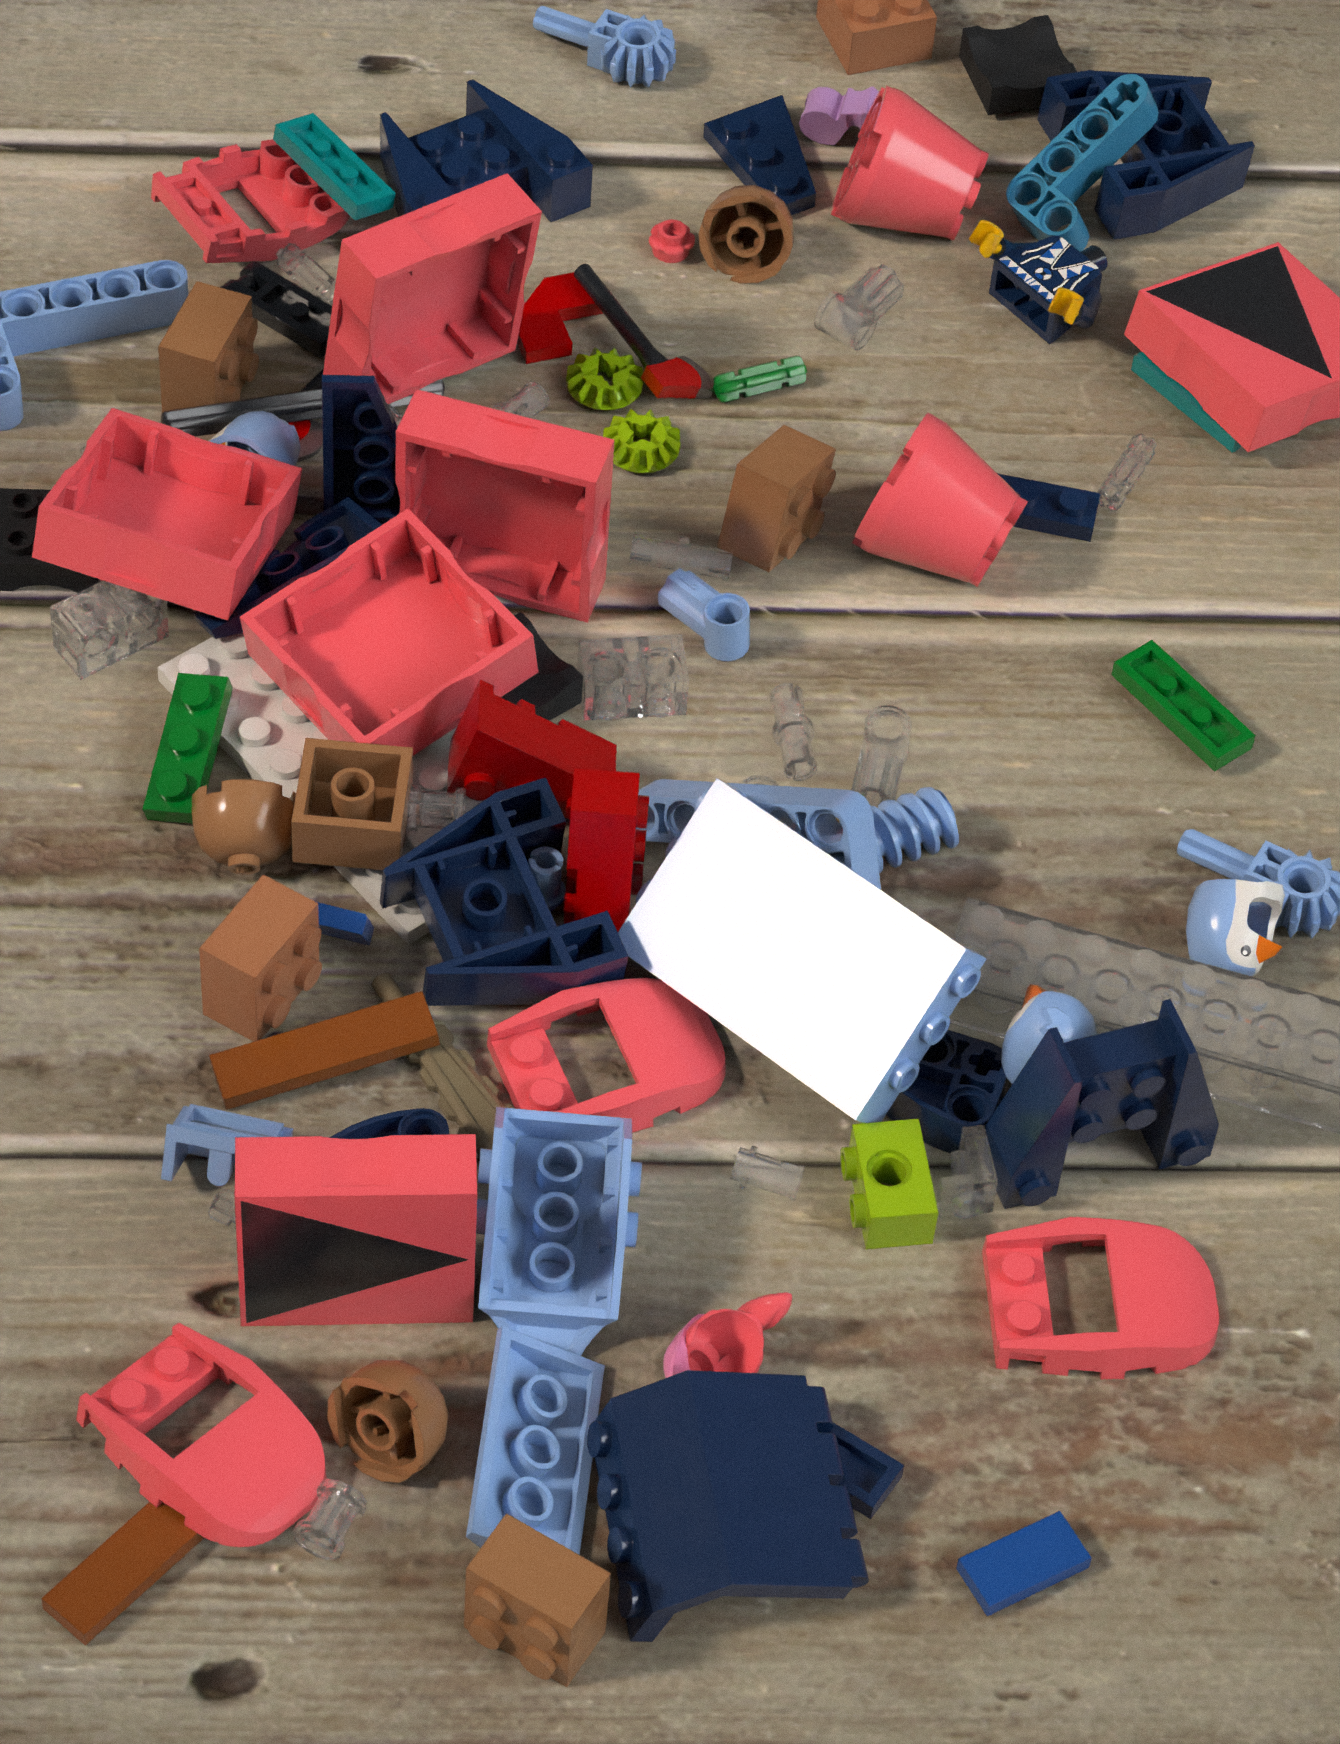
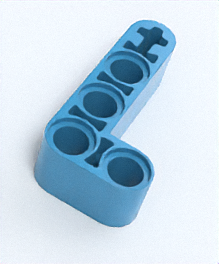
M1126 74L1115 79L1008 184L1006 196L1012 210L1023 228L1040 241L1051 236H1061L1079 252L1083 251L1087 246L1089 232L1074 203L1103 175L1104 168L1114 165L1153 127L1158 118L1157 104L1143 77L1137 74ZM1105 133L1101 138L1093 140L1098 135ZM1072 166L1067 171L1060 172L1065 167ZM1038 198L1033 204L1027 205L1031 200ZM1070 224L1066 229L1057 232L1060 227Z

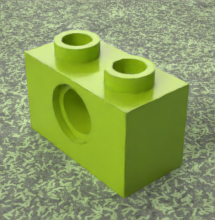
M919 1119L852 1124L849 1147L841 1148L840 1163L843 1180L853 1182L855 1194H851L849 1199L850 1218L853 1228H862L866 1250L933 1244L939 1212ZM881 1183H889V1184H892V1185H894V1186H887V1185H883V1184H881Z

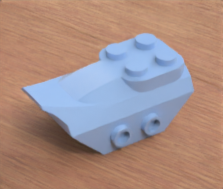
M496 1107L492 1149L481 1148L478 1183L489 1184L488 1200L477 1199L476 1234L485 1235L478 1308L490 1316L498 1329L501 1326H505L581 1356L591 1340L603 1327L618 1320L625 1247H636L638 1212H627L628 1197H639L642 1162L631 1161L632 1118Z

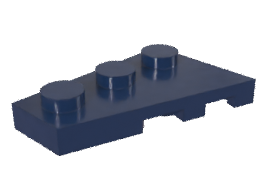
M783 95L704 123V139L744 185H756L772 191L785 202L791 215L815 207L816 190Z

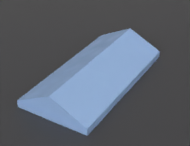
M501 1326L496 1334L466 1537L481 1548L507 1513L580 1555L593 1458L588 1451L587 1434L590 1424L598 1417L605 1365L505 1326Z

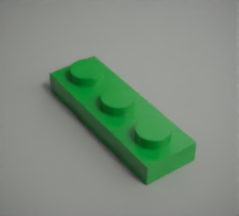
M1153 640L1114 662L1111 675L1214 772L1253 748L1256 735Z
M178 673L142 808L147 820L193 824L192 794L199 787L207 785L208 788L233 690L229 677Z

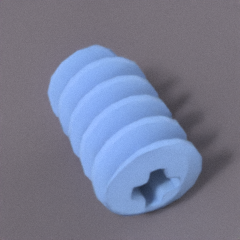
M922 787L915 795L913 793H905L898 797L896 801L890 799L882 801L878 808L871 806L874 818L879 873L883 871L882 856L885 857L891 867L897 868L902 864V849L909 860L917 861L921 857L920 843L931 855H935L940 851L939 837H941L943 843L948 848H955L959 844L954 811L940 790H935L932 787Z

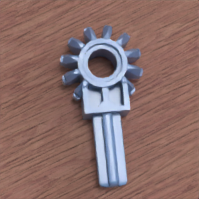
M540 6L533 19V27L536 30L588 47L587 66L611 74L613 82L627 81L630 88L635 83H642L649 88L652 80L665 81L666 74L673 70V64L676 61L673 31L664 28L662 20H647L645 14L641 18L633 19L629 15H623L606 9L597 22L593 23L546 6Z
M1194 829L1186 830L1180 838L1177 853L1179 856L1230 879L1252 882L1270 881L1282 884L1285 897L1282 912L1275 928L1280 926L1286 927L1290 938L1297 931H1304L1312 939L1318 933L1319 928L1330 931L1332 925L1336 923L1337 916L1340 914V872L1332 870L1331 858L1318 861L1313 858L1311 849L1304 856H1297L1289 848L1286 850L1266 840L1254 857ZM1252 902L1250 905L1265 904V902Z

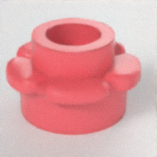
M670 219L656 224L651 229L649 244L657 259L666 263H678L688 257L690 249L695 245V236L690 233V228L681 221Z

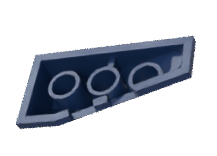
M322 375L324 510L349 497L383 525L400 512V496L395 483L396 430L398 426L374 376Z
M349 497L305 521L293 532L297 540L281 553L276 549L272 551L229 620L196 610L193 613L196 621L214 639L243 633L240 621L241 615L297 579L329 565L350 545L382 524Z

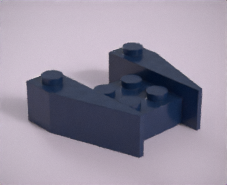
M1094 70L1047 77L1037 120L1050 141L1073 121L1106 87L1122 75L1137 74L1143 77L1157 104L1159 114L1156 123L1120 158L1123 164L1104 168L1094 210L1113 240L1157 232L1243 188L1255 145L1252 141L1229 145L1205 109L1212 84L1209 77ZM1105 133L1098 135L1093 140L1101 138Z
M473 79L467 81L466 116L408 138L387 112L380 114V158L388 185L396 193L394 205L398 217L507 173L540 208L550 222L591 207L593 165L571 139Z
M546 778L494 793L383 869L380 893L382 909L416 899L443 962L426 967L423 994L428 1006L537 1004L562 990L624 979L629 956L608 911L556 926L528 864V860L531 858L530 854L536 848L543 846L552 847L561 853L566 820Z
M1171 999L1162 1001L1157 1020L1065 1043L1057 1027L1048 1029L987 1122L980 1157L1004 1209L1023 1204L1025 1206H1036L1047 1201L1050 1197L1057 1196L1068 1143H1087L1095 1140L1102 1134L1126 1128L1130 1130L1140 1129L1159 1169L1178 1164L1181 1166H1191L1211 1156L1219 1127L1218 1119L1198 1053Z

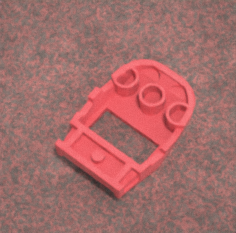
M273 139L261 141V146L258 150L241 152L237 144L220 148L219 157L203 162L198 156L183 162L182 174L165 177L159 171L154 173L152 177L151 199L154 202L161 201L204 251L203 260L206 263L273 261L323 241L338 232L350 218V215ZM238 188L276 233L265 234L261 228L251 230L220 193Z
M655 978L613 980L562 990L488 1028L487 1048L515 1109L632 1118V1133L653 1127L654 1118L671 1110L682 1114L705 1103L720 1089L726 1074L724 1047L708 1014L665 982ZM601 1008L636 1084L578 1103L545 1031L550 1029L551 1022L573 1013H576L579 1017L599 1011Z
M1067 1217L986 1235L982 1255L996 1369L1008 1370L1009 1360L1016 1359L1041 1362L1044 1374L1068 1376L1070 1369L1099 1372L1100 1379H1124L1126 1371L1151 1368L1155 1374L1185 1369L1204 1359L1215 1344L1219 1327V1310L1211 1272L1196 1248L1174 1231L1161 1226L1133 1221ZM1082 1242V1247L1105 1246L1117 1332L1053 1334L1043 1252L1051 1251L1053 1245Z
M177 1323L172 1327V1335L91 1396L88 1393H84L79 1397L76 1421L82 1428L91 1422L106 1438L104 1453L118 1469L124 1466L139 1482V1493L156 1508L165 1503L184 1515V1525L210 1541L230 1547H250L266 1543L282 1534L318 1503L325 1490L327 1475L322 1443L314 1427L298 1407L251 1359L181 1323ZM216 1379H220L228 1385L234 1381L254 1395L175 1458L169 1456L145 1436L147 1432Z

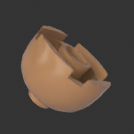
M756 185L735 186L720 193L706 209L699 230L700 251L708 266L716 273L717 270H720L723 274L733 275L730 280L740 284L759 283L775 276L782 269V265L788 260L794 243L793 218L785 202L772 191Z
M254 779L221 781V791L207 794V785L199 787L192 794V821L195 839L204 853L217 863L228 866L230 872L240 875L258 873L260 866L274 863L289 851L292 845L291 821L296 793L293 791L291 797L287 798L282 796V785Z
M376 1360L350 1373L332 1391L328 1398L327 1419L333 1438L341 1449L348 1444L353 1453L363 1459L357 1460L354 1463L362 1473L381 1482L400 1483L422 1470L437 1454L445 1441L449 1413L444 1396L434 1380L419 1367L403 1360Z

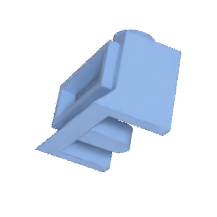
M190 1104L189 1107L183 1106L173 1125L167 1124L161 1179L172 1181L187 1154H193L208 1158L207 1178L209 1182L215 1186H223L230 1179L234 1169L235 1137H292L293 1128L284 1127V1123Z

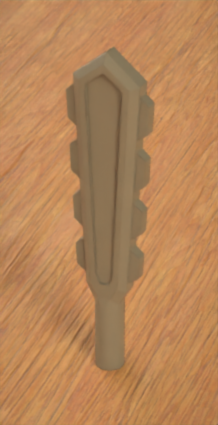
M389 973L378 975L372 982V988L383 1002L406 996ZM435 1024L440 1045L406 1055L410 1063H417L421 1066V1080L429 1091L438 1092L440 1095L438 1106L447 1120L458 1123L460 1126L458 1134H476V1152L480 1157L481 1148L492 1149L496 1107H514L511 1104L501 1103L498 1099L499 1089L489 1077L478 1075L474 1071L476 1062L466 1050L456 1049L453 1046L454 1036L445 1025Z

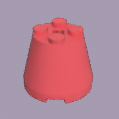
M886 86V88L882 87L858 133L859 139L850 157L848 167H845L833 201L831 215L849 224L939 236L953 241L964 217L963 214H960V211L963 207L971 209L977 198L981 183L973 179L980 177L989 153L979 149L905 92Z
M928 412L904 447V454L899 457L886 481L880 487L861 521L852 543L867 553L964 582H970L978 587L1028 501L1021 498L946 422Z

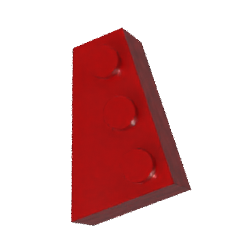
M480 679L450 740L447 792L481 801L486 800L496 792L546 778L564 818L570 819L574 768L616 771L617 745L564 719L559 721L557 725L535 714V705L523 699L515 705L495 695L494 685Z
M574 768L564 924L608 911L617 932H619L628 918L631 895L638 894L643 881L644 863H633L644 862L646 830L636 828L647 829L649 796L638 795L640 773Z

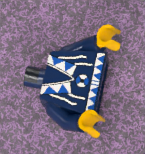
M980 220L968 240L980 246L979 252L983 257L994 260L989 288L990 295L1048 344L1056 341L1073 325L1082 329H1087L1093 325L1102 302V295L1100 293L1101 272L1106 270L1108 266L1106 255L1101 248L1092 245L1079 252L1061 236H1051L1038 242L1011 243L1003 238L1004 233L998 226L990 221Z

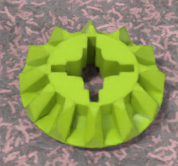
M594 347L590 356L577 354L574 364L567 367V389L576 401L589 408L597 410L620 409L633 403L642 393L644 381L641 379L643 367L635 365L633 355L620 357L615 347L609 353H601ZM599 372H606L608 377H613L611 386L601 375H598Z
M630 409L625 418L613 416L610 426L603 430V437L615 440L613 464L630 472L651 473L660 471L671 465L680 453V429L671 426L669 416L655 418L651 409L645 415H638ZM633 435H636L639 438H643L646 435L651 436L650 442H648L645 439H641L637 442H633Z

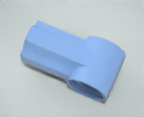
M679 568L667 576L665 584L658 592V604L704 638L705 651L711 657L721 661H733L743 657L748 652L750 646V608L748 602L737 594H720L690 570L684 571Z

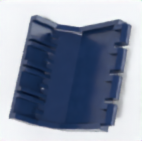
M687 1370L611 1398L596 1420L590 1424L587 1434V1447L589 1454L595 1457L599 1476L597 1499L600 1508L605 1510L609 1529L607 1552L610 1561L616 1565L620 1586L618 1591V1609L620 1615L626 1618L631 1642H653L675 1613L722 1596L844 1599L853 1588L862 1587L869 1582L861 1543L858 1539H849L854 1537L858 1530L848 1488L839 1485L846 1478L836 1435L827 1433L834 1426L824 1387L808 1386L805 1375Z

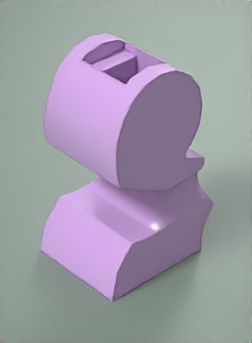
M872 86L863 91H855L852 88H848L846 94L842 96L836 90L828 87L812 89L807 95L805 109L801 115L799 122L800 130L812 141L820 144L835 145L851 126L861 129L879 91Z

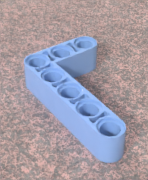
M159 260L1 291L0 431L15 428L24 417L20 374L14 356L171 325L188 296V276L185 267L177 261Z
M659 779L649 783L638 792V795L649 796L647 829H636L646 830V841L670 843L674 837L683 832L695 813L694 808L698 798L714 782ZM728 783L746 793V798L881 890L873 812L869 802L860 793L844 789ZM836 817L840 820L842 826L838 823Z

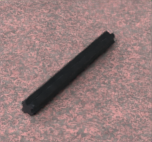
M440 379L420 390L444 396L445 385L443 380ZM322 388L168 410L161 414L160 423L198 437L217 434L236 417L253 411L272 413L287 423L322 418ZM413 394L388 404V407L394 408L409 405Z

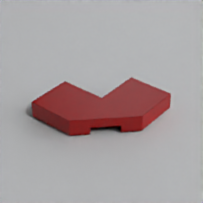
M574 272L545 277L524 303L517 344L526 364L571 356L573 343L563 321L603 314L574 277Z

